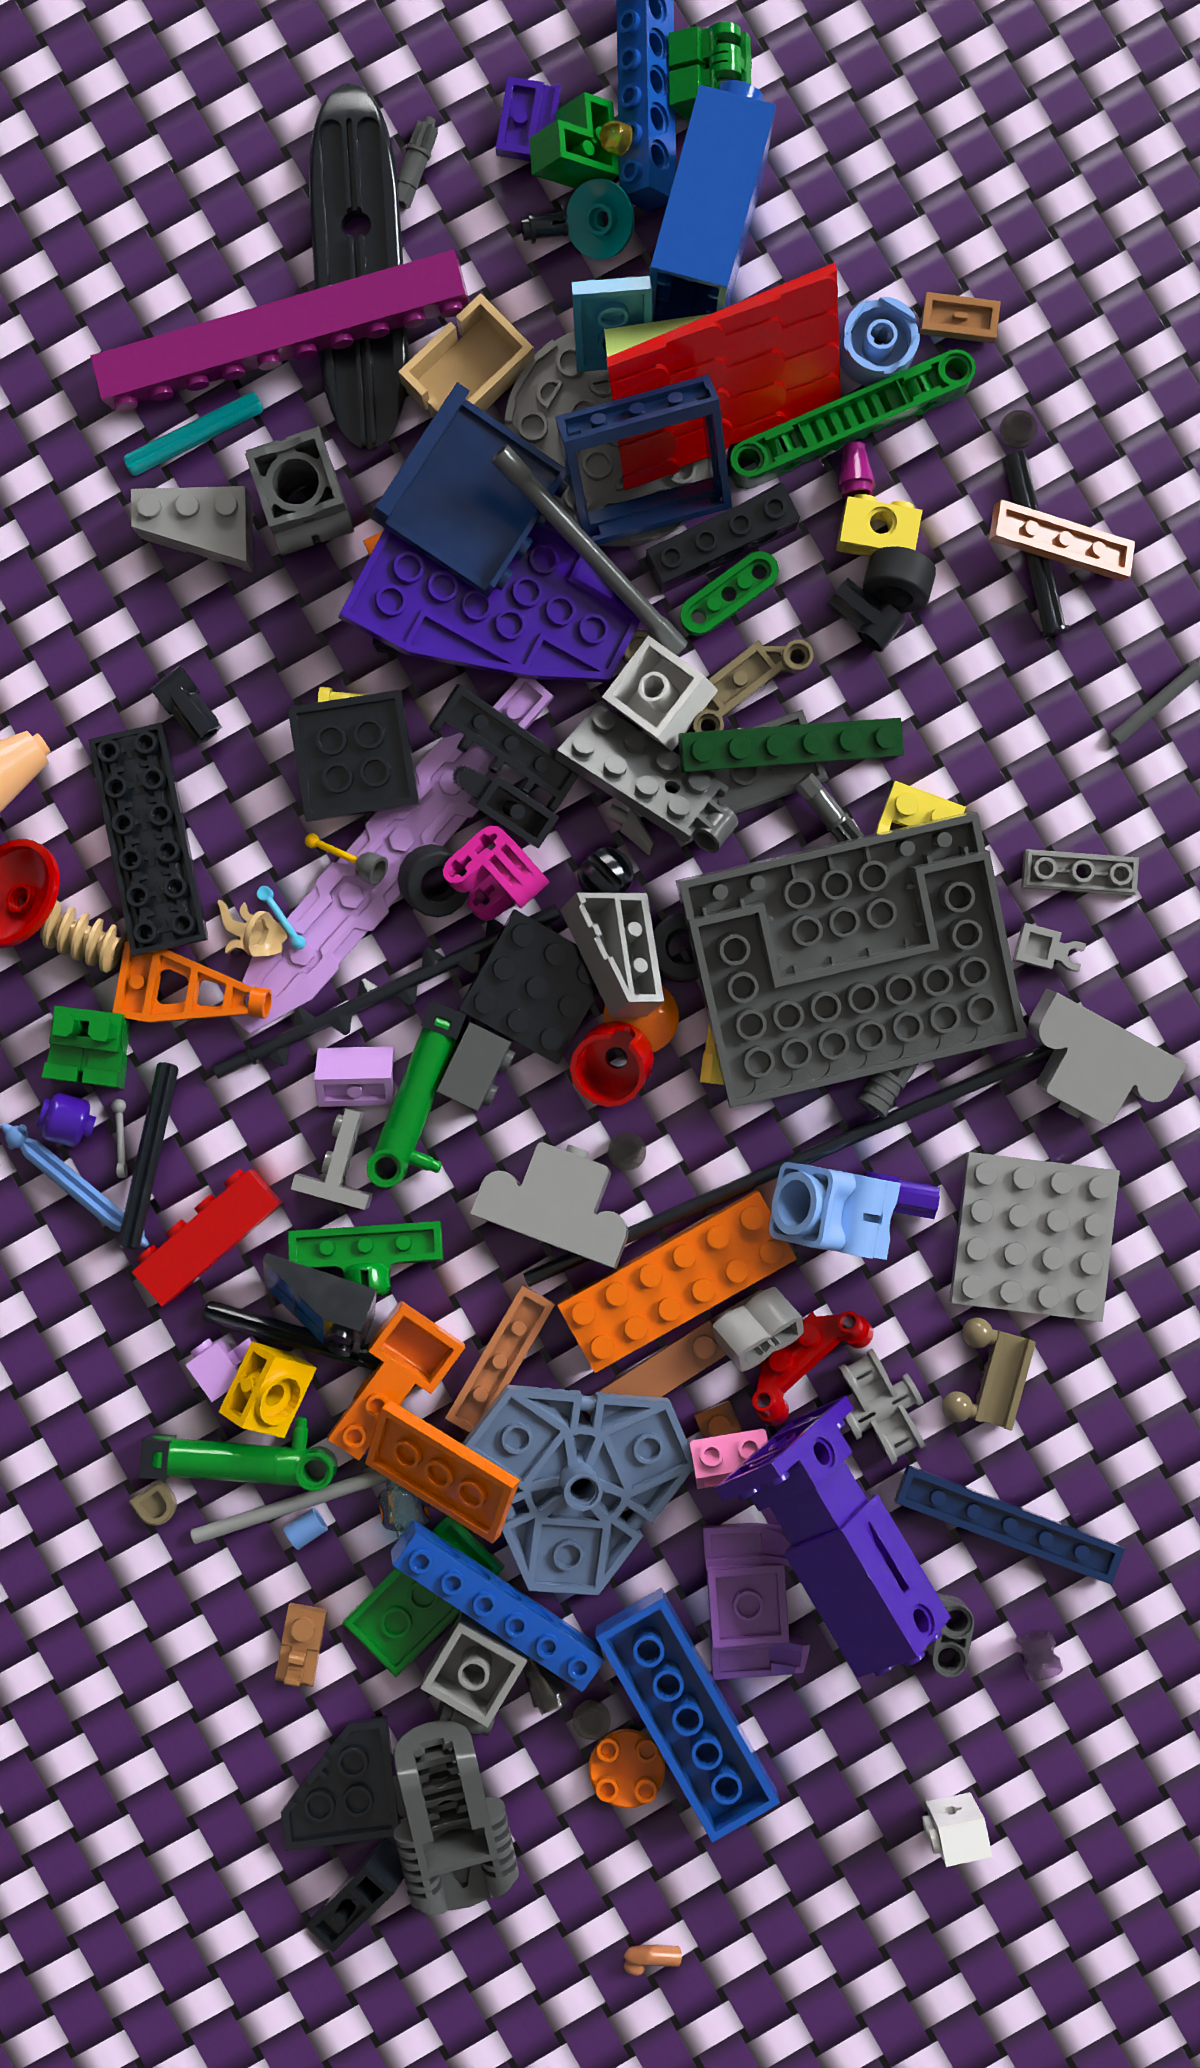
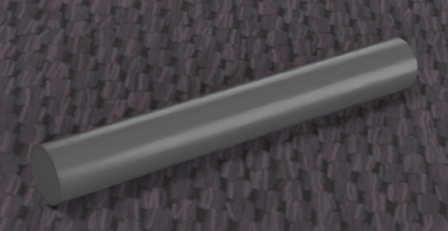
M1194 662L1111 732L1109 737L1117 746L1121 745L1200 678V664Z

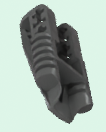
M445 1720L427 1722L413 1728L399 1740L395 1746L394 1754L408 1818L397 1825L394 1830V1839L397 1844L396 1847L411 1906L427 1914L440 1915L447 1910L469 1908L490 1898L496 1899L501 1897L519 1877V1868L513 1848L505 1804L497 1797L485 1798L471 1734L465 1726L457 1722Z

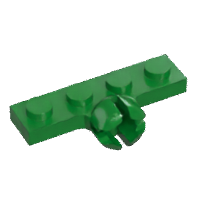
M441 1221L288 1231L289 1261L313 1269L339 1268L344 1273V1279L365 1286L366 1276L368 1275L369 1287L377 1289L376 1296L387 1294L390 1290V1270L392 1266L406 1263L444 1261Z

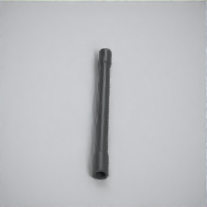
M508 444L503 446L491 459L495 467L553 525L646 626L650 635L669 651L678 655L686 647L688 641L667 618L661 616L533 476L531 469Z

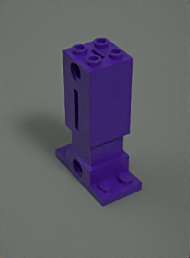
M843 1396L790 1420L715 1487V1490L722 1502L738 1495L740 1500L750 1497L758 1511L770 1507L792 1544L783 1554L857 1678L871 1673L877 1677L887 1673L897 1664L903 1663L907 1667L920 1661L925 1656L924 1649L942 1636L940 1630L951 1616L878 1494L866 1498L844 1461L853 1452L839 1429L845 1425L842 1419L854 1408L847 1396Z

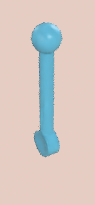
M261 886L257 890V897L269 905L290 936L291 946L295 950L303 949L306 944L305 938L297 935L273 900V890L268 886Z

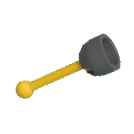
M310 833L305 837L307 847H318L355 864L357 876L371 885L379 884L387 872V858L377 853L366 852L356 857L321 841L318 835Z

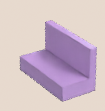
M394 1046L318 1048L314 1077L318 1107L392 1105L395 1098L392 1073Z

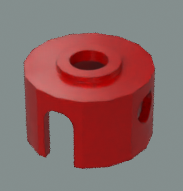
M621 1021L603 1022L589 1031L572 1054L570 1072L573 1084L579 1093L593 1104L605 1107L621 1106L635 1098L651 1075L654 1064L652 1045L645 1034L632 1024ZM614 1047L624 1050L628 1058L627 1063L619 1067L612 1065L607 1058L608 1050Z

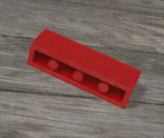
M239 1169L223 1183L227 1188L217 1198L212 1194L206 1197L194 1208L198 1214L188 1223L183 1219L165 1233L169 1239L162 1246L157 1248L155 1245H152L136 1259L140 1265L132 1273L161 1306L173 1301L284 1204L255 1169L248 1170L245 1173Z

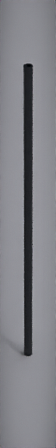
M1044 1045L1036 1047L889 1112L885 1118L879 1116L629 1226L626 1244L778 1178L780 1167L785 1162L805 1165L813 1163L1047 1060L1054 1049ZM570 1252L523 1273L527 1285L531 1287L588 1262L590 1259Z

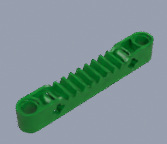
M955 349L947 351L743 440L735 445L731 452L728 469L729 477L739 488H755L795 470L805 462H811L818 455L820 457L825 456L828 451L832 449L836 451L842 445L854 442L857 438L864 439L873 431L877 433L883 427H891L899 420L905 421L910 416L924 414L963 396L969 388L976 369L974 359L964 350ZM956 370L960 373L962 379L952 380L946 375L945 371ZM743 459H751L755 461L758 467L748 471L742 469L738 463Z

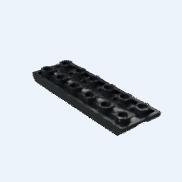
M163 723L88 739L132 957L208 940V931L169 742Z

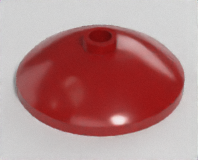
M17 839L0 845V948L15 946L35 934L47 921L57 901L60 874L56 859L47 848L32 840Z

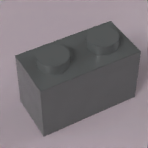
M470 1022L437 1092L476 1111H480L483 1105L490 1107L499 1089L493 1083L499 1071L507 1072L515 1056V1052L510 1050L513 1043Z

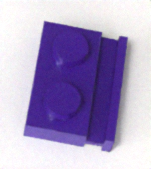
M507 76L496 143V156L531 161L529 138L556 121V111L559 109L561 97L560 84L549 86L540 81Z

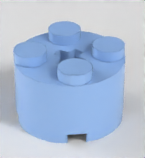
M879 297L878 300L868 302L866 300L852 310L847 318L840 339L839 353L841 367L854 381L861 385L869 386L910 367L920 341V333L912 310L903 302L891 297ZM878 340L883 342L881 345L876 344Z

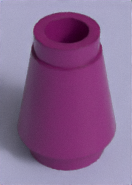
M858 441L849 442L843 446L838 490L842 493V498L845 501L848 496L854 497L856 494L872 496V490L875 488L876 483L865 450V444Z

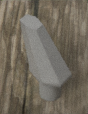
M612 804L606 818L621 825L622 827L619 832L623 833L645 853L650 855L654 840L638 813L633 809L627 812Z

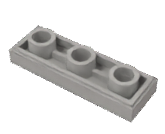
M1025 849L1023 851L1021 888L1136 896L1139 857ZM1077 866L1085 869L1086 876L1084 879L1076 874Z

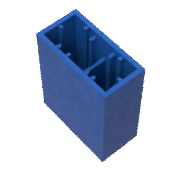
M727 80L721 82L718 89L699 85L650 265L652 322L712 314L729 307L765 173L777 106L776 104L763 101L764 96L762 92L749 83Z

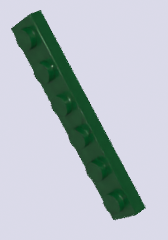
M901 718L678 734L681 773L887 758L904 755Z

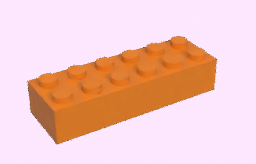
M754 1190L558 1301L557 1306L595 1373L797 1259L787 1241L775 1239L770 1235L769 1223L771 1212L759 1191Z

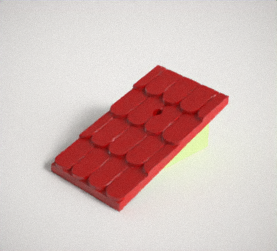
M835 262L712 314L604 329L612 401L709 374L719 397L725 450L730 445L746 440L841 398L838 285ZM702 417L618 440L625 491L679 472L680 467L707 458Z

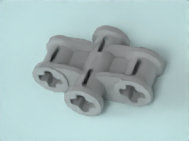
M873 1349L868 1350L867 1356L851 1365L846 1366L843 1364L839 1366L846 1383L859 1403L844 1418L856 1440L862 1437V1432L873 1428L891 1464L896 1463L897 1457L913 1448L918 1447L921 1449L926 1446L915 1424L905 1410L913 1404L920 1406L924 1403L908 1373L902 1375L901 1381L892 1385Z

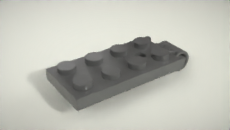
M599 703L556 751L555 760L683 843L689 841L693 835L695 843L706 852L715 853L738 825L736 814L728 807L717 804L718 800L727 793L728 786L705 771L681 773L680 755L669 750ZM665 787H672L678 792L675 794L669 793Z

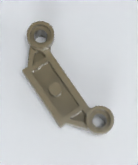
M759 640L708 679L718 692L705 709L695 717L693 732H701V726L704 724L711 725L714 731L723 730V717L778 674L786 672L798 674L807 670L814 657L811 645L804 640H793L786 646H763ZM793 655L799 656L802 659V663H793L790 657Z

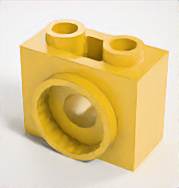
M251 1341L219 1409V1413L243 1429L285 1438L317 1368L292 1352Z

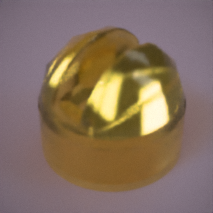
M613 120L605 123L599 132L602 147L618 156L625 154L632 142V128L630 125Z

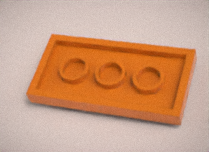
M390 1400L382 1407L365 1464L493 1544L501 1535L520 1479Z

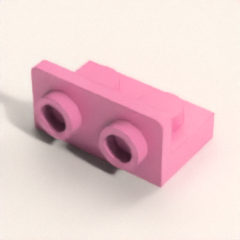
M757 1429L691 1441L690 1448L697 1489L717 1486L768 1441L766 1430Z

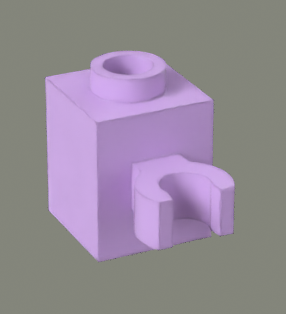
M253 1335L233 1350L224 1338L214 1344L209 1338L191 1351L194 1359L185 1366L211 1402L229 1390L251 1341L258 1343Z

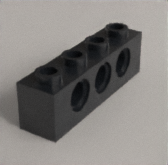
M781 484L646 549L645 562L661 594H664L795 531L800 516L784 484Z

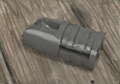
M919 1063L903 1067L898 1077L889 1071L874 1074L864 1087L862 1094H859L857 1097V1102L870 1112L885 1118L889 1113V1108L892 1107L894 1100L899 1096V1092L904 1089Z

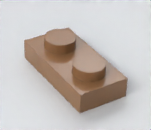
M926 292L923 302L920 334L994 344L997 337L1001 301Z

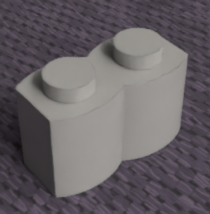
M771 1287L764 1291L755 1292L745 1306L723 1312L713 1324V1332L717 1344L738 1369L743 1372L760 1364L772 1352L781 1350L793 1343L804 1333L802 1316L776 1287Z

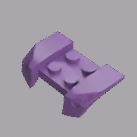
M764 1523L702 1526L711 1630L712 1677L714 1680L803 1673L809 1655L810 1644L806 1643L800 1636H789L784 1565H791L783 1553L792 1544L780 1525Z

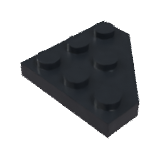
M388 1715L349 1720L293 1793L281 1811L285 1851L394 1837V1830L401 1823V1819L397 1810L393 1784L395 1771Z

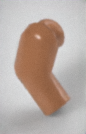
M672 1945L631 1946L624 1954L626 1959L624 1969L630 1975L639 1976L644 1972L645 1965L679 1967L682 1960V1952L679 1946Z

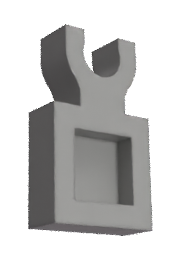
M1023 923L1013 961L1047 970L1053 969L1055 961L1066 970L1079 972L1081 964L1071 962L1068 958V953L1071 949L1080 952L1085 951L1086 943L1079 941L1061 943L1062 932Z

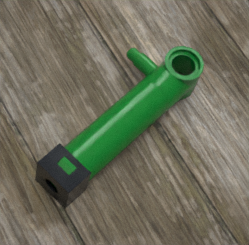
M430 1001L421 1024L423 1027L373 1154L367 1162V1175L371 1182L378 1187L387 1188L399 1184L407 1175L409 1164L425 1171L439 1173L442 1163L429 1155L416 1151L415 1148L437 1095V1089L468 1020V1015ZM384 1157L393 1159L397 1165V1173L391 1179L382 1177L378 1172V1163Z
M298 1416L295 1418L291 1447L177 1439V1435L150 1433L142 1439L139 1478L167 1480L169 1477L298 1486L310 1491H319L327 1487L336 1475L338 1463L336 1456L328 1448L319 1446L307 1449V1418ZM310 1460H319L324 1464L326 1474L323 1477H314L309 1473L307 1464Z

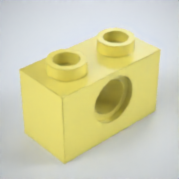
M856 494L854 497L848 496L843 507L836 551L871 557L876 550L883 547L899 546L916 550L922 510L913 508V504L905 501H893L891 504L876 502L877 499L867 494ZM874 520L883 521L888 527V532L884 534L874 532L870 522Z

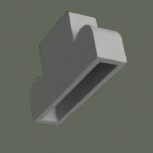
M1047 988L1028 1023L1031 1037L1036 1042L1054 1049L1037 1079L1036 1086L1061 1100L1058 1108L1076 1118H1079L1083 1112L1106 1125H1110L1129 1092L1146 1101L1153 1103L1161 1102L1172 1093L1188 1065L1089 1009Z
M543 1142L538 1143L522 1185L508 1172H491L481 1183L470 1212L471 1215L614 1269H617L629 1233L626 1222L617 1213L603 1211L597 1214L611 1176V1171L607 1166L587 1159L588 1151L569 1144L565 1151Z

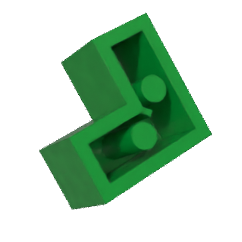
M583 92L556 111V121L529 138L533 176L575 189L589 180L607 179L611 181L619 176L612 101Z

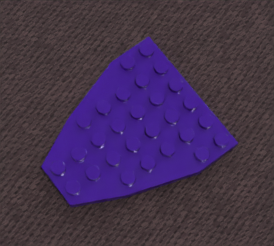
M546 520L541 529L535 525L533 526L528 537L534 541L521 560L514 556L508 565V568L514 572L502 591L494 587L488 598L387 529H384L338 616L339 619L407 656L525 679L608 683L612 679L640 623V620L548 520Z

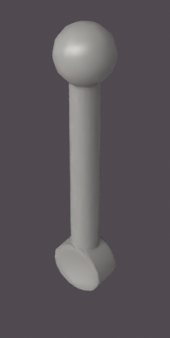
M115 1099L111 1104V1108L115 1112L117 1176L118 1178H127L128 1169L125 1162L123 1112L126 1109V1103L122 1099Z

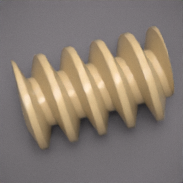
M56 901L52 913L41 927L40 939H42L44 947L53 949L57 946V951L60 954L66 955L71 952L72 959L80 961L85 958L87 965L94 967L99 963L101 971L106 973L111 971L117 965L122 955L124 943L127 941V933L118 938V926L114 924L104 932V920L100 918L92 927L89 926L90 914L84 913L77 921L75 920L76 908L70 907L63 915L61 914L62 903Z

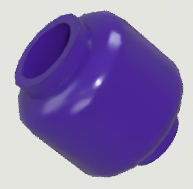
M58 1092L51 1099H44L36 1127L41 1128L43 1139L75 1147L80 1143L82 1137L90 1138L96 1117L89 1115L91 1107L87 1100Z

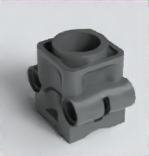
M319 426L287 436L286 439L281 441L278 439L246 450L245 456L269 528L274 535L281 556L314 546V543L319 541L323 543L354 532L351 517ZM303 486L317 487V492L305 503H287L288 497L296 489Z

